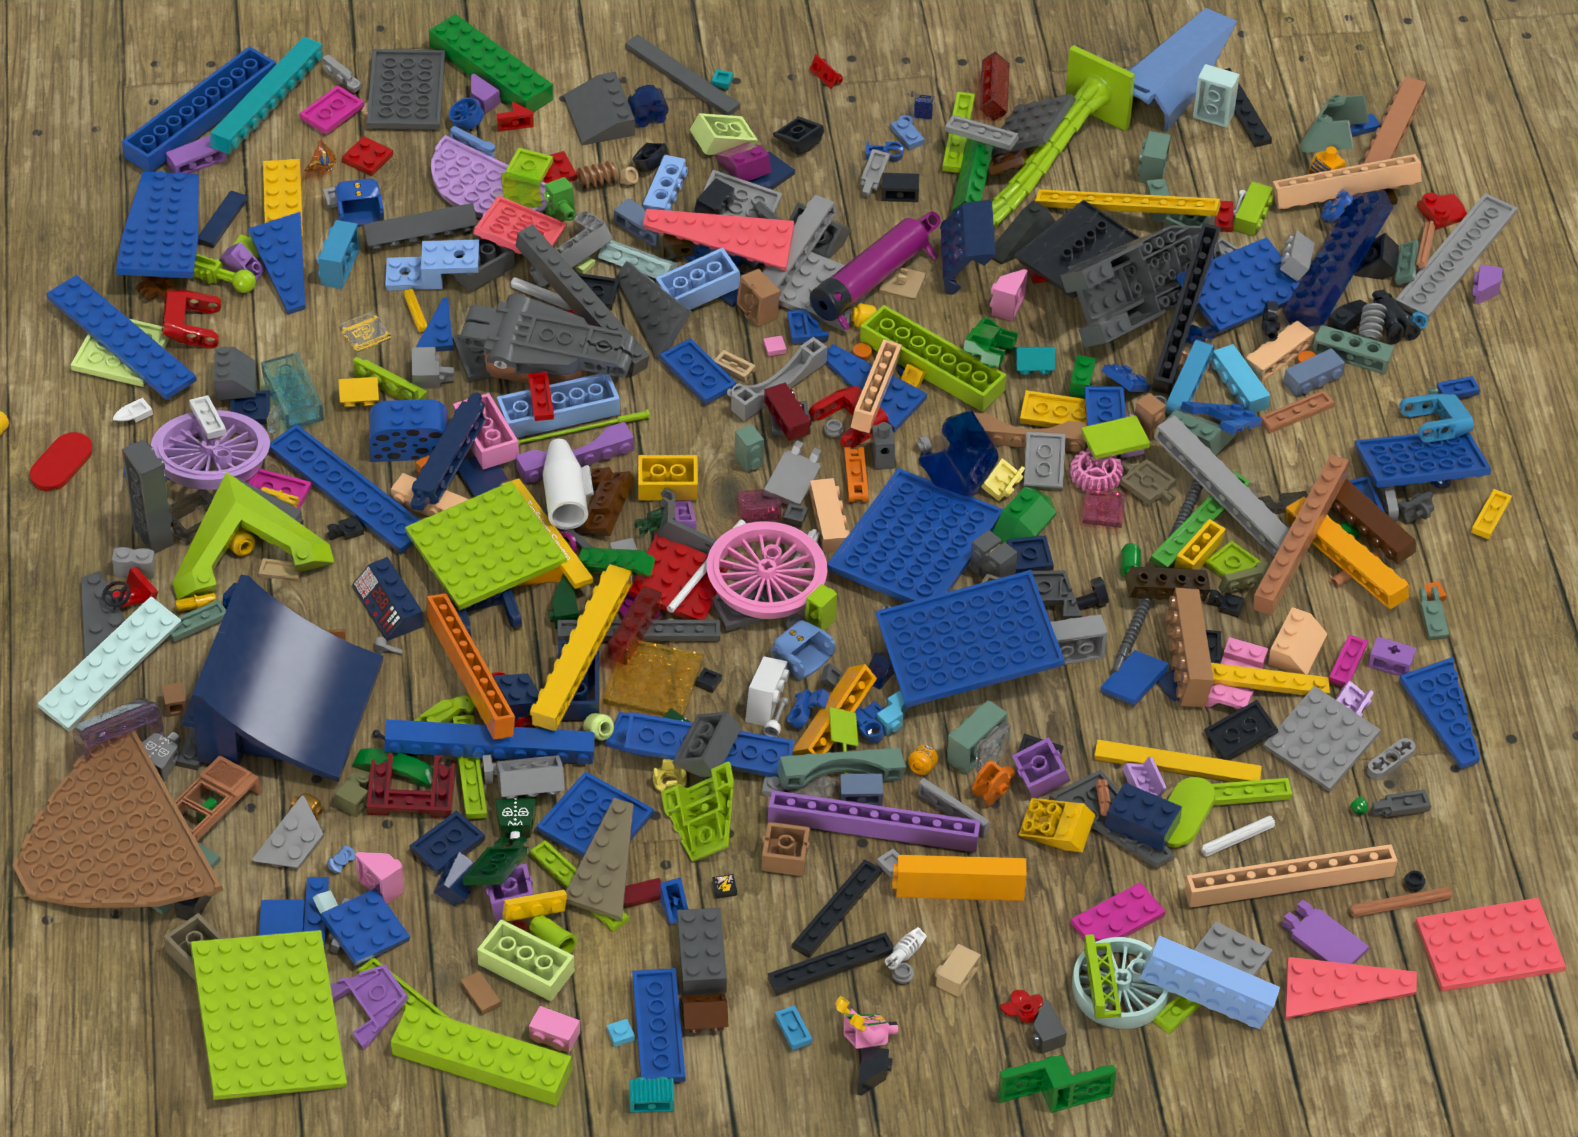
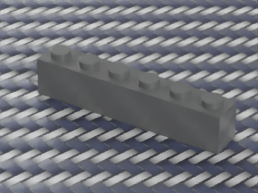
M469 203L363 224L362 230L366 247L371 246L372 250L382 248L384 243H389L390 246L401 244L400 240L407 239L408 242L418 241L420 236L426 235V239L437 237V233L444 232V235L454 234L455 229L462 228V232L473 230V226L477 225L474 204Z

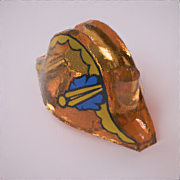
M320 138L313 157L304 171H316L323 175L333 169L336 163V155L322 138Z

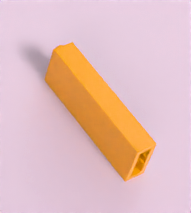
M898 855L897 863H893L892 889H896V898L1024 901L1027 876L1026 858Z

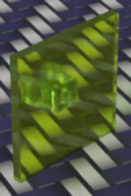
M538 169L501 173L504 198L528 208L542 206Z

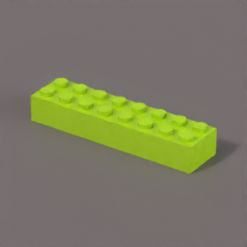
M885 305L880 307L860 326L861 343L868 344L877 352L883 339L901 344L898 364L905 368L907 364H912L925 371V380L981 412L1005 391V373L994 367L986 366L977 357L963 351V349Z
M408 1005L391 1039L392 1054L555 1106H557L573 1070L572 1056Z

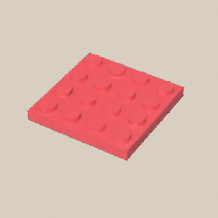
M498 195L475 227L473 234L481 239L490 240L499 246L507 247L518 254H522L515 246L518 232L533 224L545 239L554 246L564 232L567 223Z

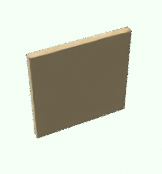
M900 267L883 280L879 292L916 300L926 273Z

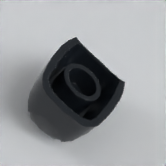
M647 142L633 157L636 168L642 172L654 170L660 166L664 155H669L668 147L665 143Z

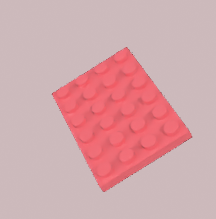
M1539 898L1416 918V926L1441 992L1565 971V962Z

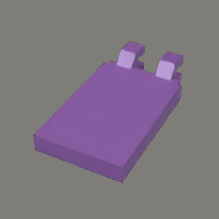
M1304 900L1297 904L1298 909L1295 912L1303 919L1301 922L1298 917L1290 912L1283 918L1285 921L1282 923V926L1292 933L1291 939L1320 961L1355 964L1368 952L1369 946L1322 910H1317L1316 908L1313 910L1312 906Z

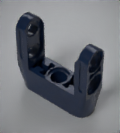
M511 588L462 610H459L450 598L470 637L471 623L467 612L503 604L510 626L514 629L522 627L521 615Z

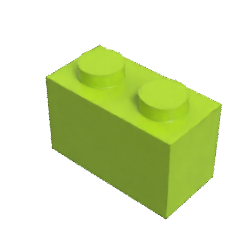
M821 584L806 597L805 620L822 630H826L836 620L837 593L833 589Z

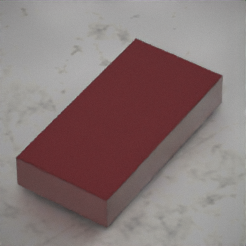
M660 878L627 885L625 887L624 908L660 900Z

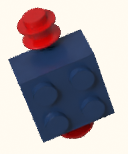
M503 672L492 673L495 682L515 716L516 722L514 727L536 728L535 725H532L530 710L532 705L538 701L539 691L529 674L505 675Z

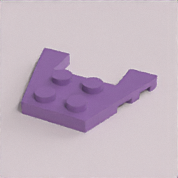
M385 964L360 972L358 976L349 979L344 977L338 979L339 982L330 984L333 1003L349 992H352L370 1017V1021L352 1032L363 1050L372 1043L409 999Z

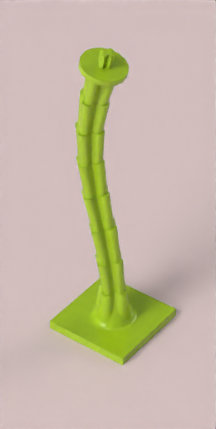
M1075 45L1069 49L1065 95L1073 94L1076 100L1047 143L1039 145L1025 163H1023L1024 166L1008 182V186L992 199L994 227H997L1009 213H1013L1022 200L1030 195L1042 175L1045 176L1057 155L1062 153L1074 132H1078L1089 114L1124 131L1129 129L1135 82L1134 73Z

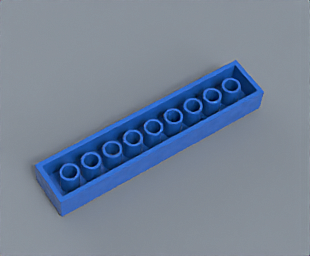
M249 46L121 141L124 158L147 172L155 171L167 161L166 152L193 142L224 119L274 68L276 62Z

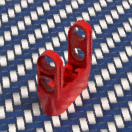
M188 290L167 291L164 300L162 335L183 344L209 349L217 347L219 335L210 329L184 325L185 309L208 314L220 311L221 299L217 296ZM195 299V300H198L199 302H198V303H191L190 300ZM210 303H215V304H217L218 306H216V307H211V306H209L208 304H210ZM195 334L196 337H188L187 335ZM209 337H210V338H214L215 340H214V341H208V340H206V338H209Z
M856 385L838 390L813 404L809 409V415L814 420H823L840 409L845 408L853 416L863 390ZM881 407L878 410L873 425L889 422L886 412ZM851 428L845 431V434L840 439V445L843 448L850 447L852 449L870 439L871 430L870 433Z

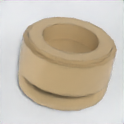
M626 167L621 171V184L630 186L638 182L639 175L634 167Z

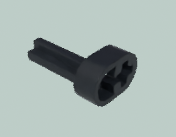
M1102 577L1090 580L1093 593L1076 598L1079 609L1095 604L1101 606L1109 603Z

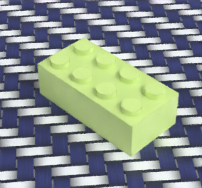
M502 919L477 949L478 965L549 1001L554 999L575 971L573 955Z

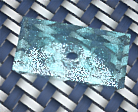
M298 352L261 362L264 382L268 390H270V395L286 430L296 424L302 427L324 421L323 404Z

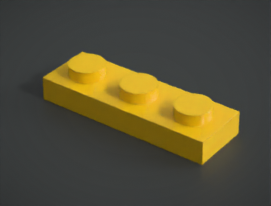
M1493 489L1475 521L1471 533L1490 540L1511 502L1512 496Z
M558 890L504 900L502 917L504 921L508 922L539 915L565 912L567 894L565 890Z

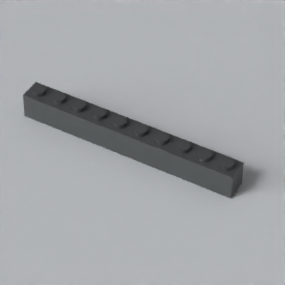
M533 224L517 233L515 246L577 316L583 317L588 325L627 332V335L632 336ZM638 341L628 370L632 377L647 368L650 357Z

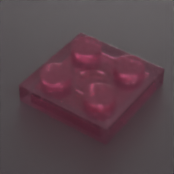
M1086 489L1082 523L1122 528L1125 493Z

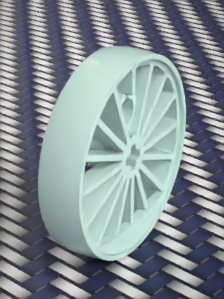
M1112 937L1095 943L1110 942L1119 1002L1121 1003L1122 996L1128 1013L1121 1012L1120 1018L1095 1019L1092 999L1088 996L1091 995L1090 987L1082 988L1080 984H1089L1088 976L1080 975L1082 970L1087 972L1085 953L1083 951L1080 954L1073 970L1072 991L1078 1007L1093 1021L1110 1028L1132 1029L1152 1022L1154 1017L1165 1008L1170 992L1159 986L1145 985L1149 983L1140 979L1141 973L1134 971H1142L1152 947L1136 939ZM1096 950L1098 957L1106 954V950ZM1113 952H1123L1122 969H1118ZM1127 953L1136 955L1137 958L1132 960L1125 969ZM1101 966L1100 968L1104 972L1100 971V974L1105 977L1109 970ZM1104 984L1102 986L1105 994L1108 995L1112 991V988ZM1144 992L1161 994L1159 999H1156ZM1138 998H1140V999H1142V1000H1144V1001H1146V1002H1148V1003H1150V1004H1152V1005L1149 1006V1007H1146ZM1129 999L1140 1011L1133 1012ZM1108 1001L1105 1003V1011H1110L1107 1010L1111 1005Z

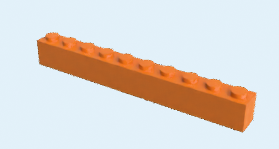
M446 593L427 596L426 617L493 739L513 736L515 716Z

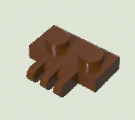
M141 276L143 282L135 287L146 300L158 296L164 301L167 291L178 290V287L168 277Z

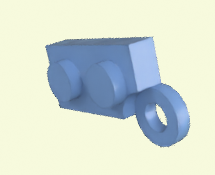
M902 115L899 117V120L890 123V129L908 150L924 145L925 139L912 125L913 118L909 115Z

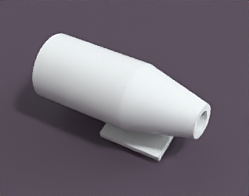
M555 439L549 444L543 470L548 518L550 523L556 528L574 529L581 526L587 520L588 508L586 498L594 495L590 467L586 465L581 468L568 442L564 439Z

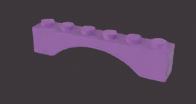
M622 422L607 427L594 441L572 450L579 465L583 467L634 451V437L626 423ZM531 450L516 455V469L524 484L543 479L547 452Z

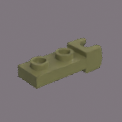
M1266 561L1256 564L1251 569L1226 574L1218 588L1221 593L1235 592L1238 589L1251 588L1254 585L1258 588L1270 564Z

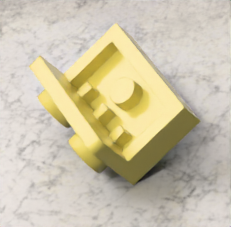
M1002 458L981 487L997 501H1000L1004 496L1008 498L1014 491L1012 486L1014 484L1017 485L1022 480L1023 476L1021 474L1025 468L1021 466L1016 470Z

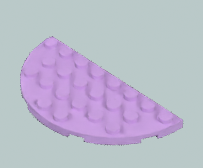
M445 135L437 144L431 159L432 179L439 194L453 207L473 203L476 217L482 218L499 195L540 213L545 212V207H547L544 198V192H546L545 182L538 186L505 177L507 164Z

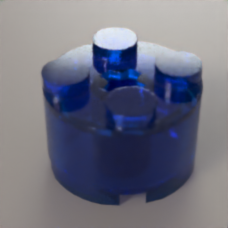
M644 85L637 88L633 96L630 94L628 97V104L639 127L643 128L648 126L649 123H662L666 120L669 107L661 88H655V85Z

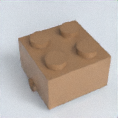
M760 269L741 275L737 305L745 312V317L751 319L757 326L776 320L780 298L779 288Z
M768 822L766 836H763L762 840L764 847L761 871L804 876L810 845V827Z

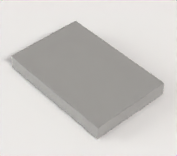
M1026 432L1023 488L1063 490L1066 434Z

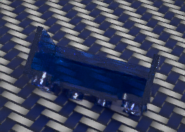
M972 409L948 417L944 421L942 434L950 443L946 450L943 449L934 453L925 452L919 458L921 466L925 469L935 486L966 497L975 495L999 459L996 447Z

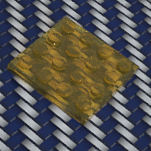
M625 637L603 698V704L664 716L672 708L684 717L704 660V654Z

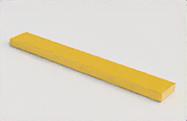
M1097 740L1094 760L1123 765L1126 763L1143 764L1148 757H1152L1160 771L1229 782L1260 780L1262 769L1260 765L1104 740Z

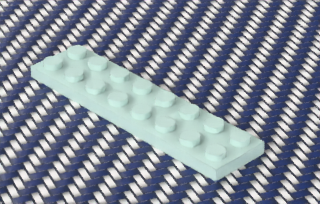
M150 597L39 701L38 708L69 732L181 625V619L153 597Z

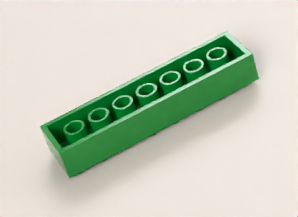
M457 14L452 15L429 30V45L434 50H445V58L469 76L475 74L500 91V98L510 106L514 102L534 113L553 101L552 83Z

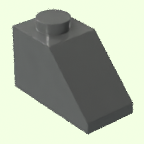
M1049 1000L1044 1001L1034 1023L1033 1034H1031L1032 1043L1035 1047L1039 1048L1041 1054L1066 1045L1067 1033Z

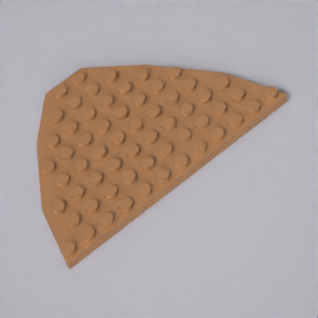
M128 717L122 720V724L116 730H110L107 733V738L101 743L94 744L75 762L73 771L69 776L64 777L48 799L46 808L40 810L32 823V831L30 834H27L21 846L22 851L19 857L15 858L12 865L30 899L81 908L159 907L205 895L214 896L218 892L223 891L218 878Z

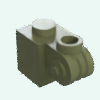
M352 772L347 781L337 788L335 792L336 807L355 817L360 815L367 807L370 778L368 772Z

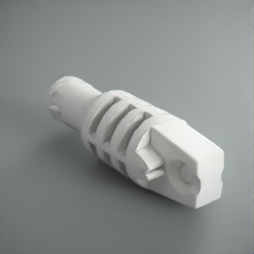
M919 927L906 934L894 946L893 953L885 959L886 965L890 962L892 963L888 968L894 970L902 961L908 960L920 948L927 937L926 934Z

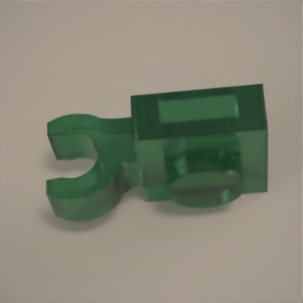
M664 507L647 513L646 518L634 521L635 528L641 527L639 528L640 535L647 534L648 530L653 531L660 528Z

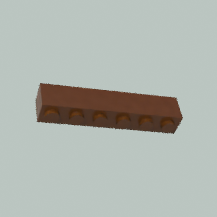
M1346 479L1332 504L1335 512L1343 515L1350 525H1354L1362 536H1366L1376 548H1380L1389 560L1400 564L1416 552V540Z

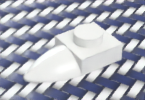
M141 398L117 411L113 421L134 420L138 422L153 415V411L148 403Z

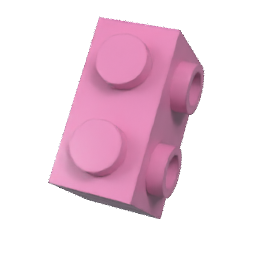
M542 1006L538 1008L529 1024L530 1039L537 1043L549 1045L558 1051L568 1053L580 1034V1020Z

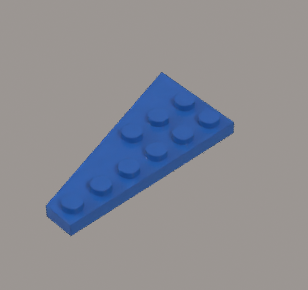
M1453 657L1400 675L1399 682L1460 769L1479 763L1480 756L1475 738L1472 735V726L1468 720V711L1462 689L1458 683V674L1454 668Z

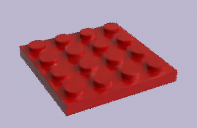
M656 533L647 554L655 557L652 573L650 576H636L628 596L669 612L667 610L668 605L707 560L708 554L684 544L671 542L665 537L658 536ZM720 567L719 571L720 573H727L728 569ZM707 572L672 614L686 620L706 619L713 604L712 597L717 595V591L711 584Z

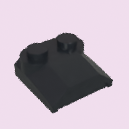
M798 116L787 125L773 132V136L789 144L792 152L803 154L822 140L824 127L819 123Z

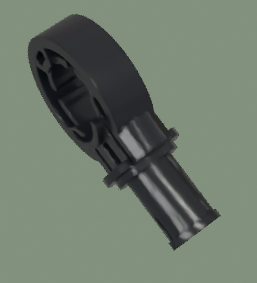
M1269 300L1266 301L1261 328L1268 341H1275L1278 338L1277 332L1280 329V322L1277 321L1278 303L1277 301Z

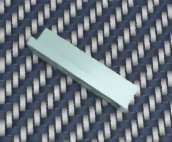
M614 240L601 247L598 256L600 259L622 267L628 261L645 275L653 278L671 271V269H676L678 265L675 262Z

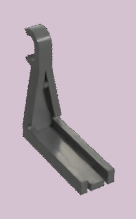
M664 489L661 495L666 498H663L659 503L664 507L658 536L709 554L711 547L717 540L675 521L676 496L671 490Z

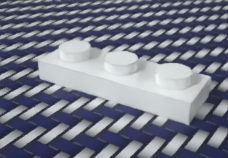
M208 395L189 400L190 407L207 439L227 435L226 428Z

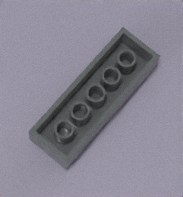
M141 440L123 448L122 455L133 529L146 547L157 553L174 545L173 536L175 534L171 527L173 520L169 513L171 506L167 499L169 492L165 484L167 483V478L164 474L165 464L161 458H157L151 445L148 446L144 440Z

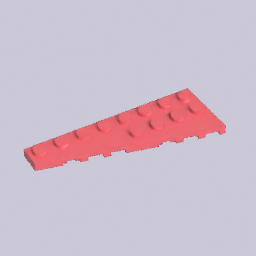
M646 209L643 222L644 229L660 234H670L680 240L693 241V244L706 245L715 251L724 248L728 255L745 257L748 261H758L764 263L765 266H774L780 268L781 271H787L794 221Z

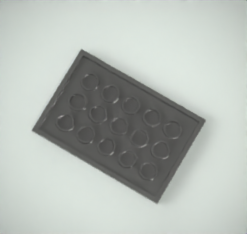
M373 49L367 128L440 130L445 50Z

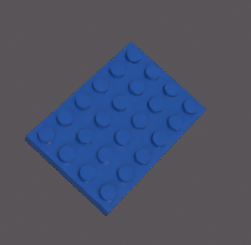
M1267 237L1212 260L1198 308L1218 334L1262 316L1267 300L1277 301L1278 308H1281L1308 296L1309 291L1301 280L1297 282L1280 270V259L1282 256ZM1188 270L1177 274L1176 280L1181 286H1183Z
M1430 432L1423 433V436H1427ZM1470 433L1457 438L1434 442H1423L1418 434L1355 440L1354 448L1377 488L1491 475V467Z

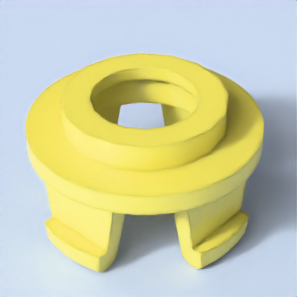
M663 759L662 766L659 769L654 768L653 785L660 792L677 784L683 787L687 784V771L675 766L672 763L673 760ZM667 777H673L676 779L672 781H667L666 785L662 783L663 780Z

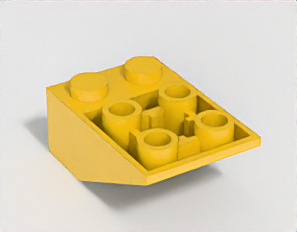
M1031 798L1018 836L1065 851L1083 852L1095 814L1084 803Z

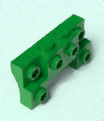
M983 317L976 327L971 329L970 334H967L963 351L973 356L981 357L980 362L985 363L988 367H999L1004 360L1005 350L1013 349L1016 345L1018 332L1004 329L996 324L993 319Z

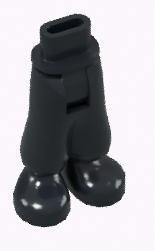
M1384 289L1372 293L1373 303L1382 304L1387 308L1384 313L1383 326L1388 330L1386 333L1388 343H1398L1403 335L1408 341L1415 340L1420 335L1419 326L1411 321L1410 316L1398 305L1390 293H1387Z

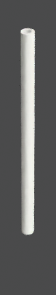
M739 520L733 528L746 523L744 520ZM707 560L668 605L667 610L673 613L705 575L707 572Z

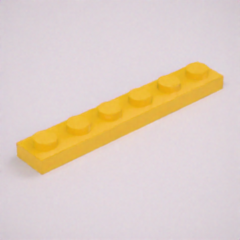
M1211 663L1214 678L1213 684L1307 695L1316 686L1326 694H1330L1328 677Z

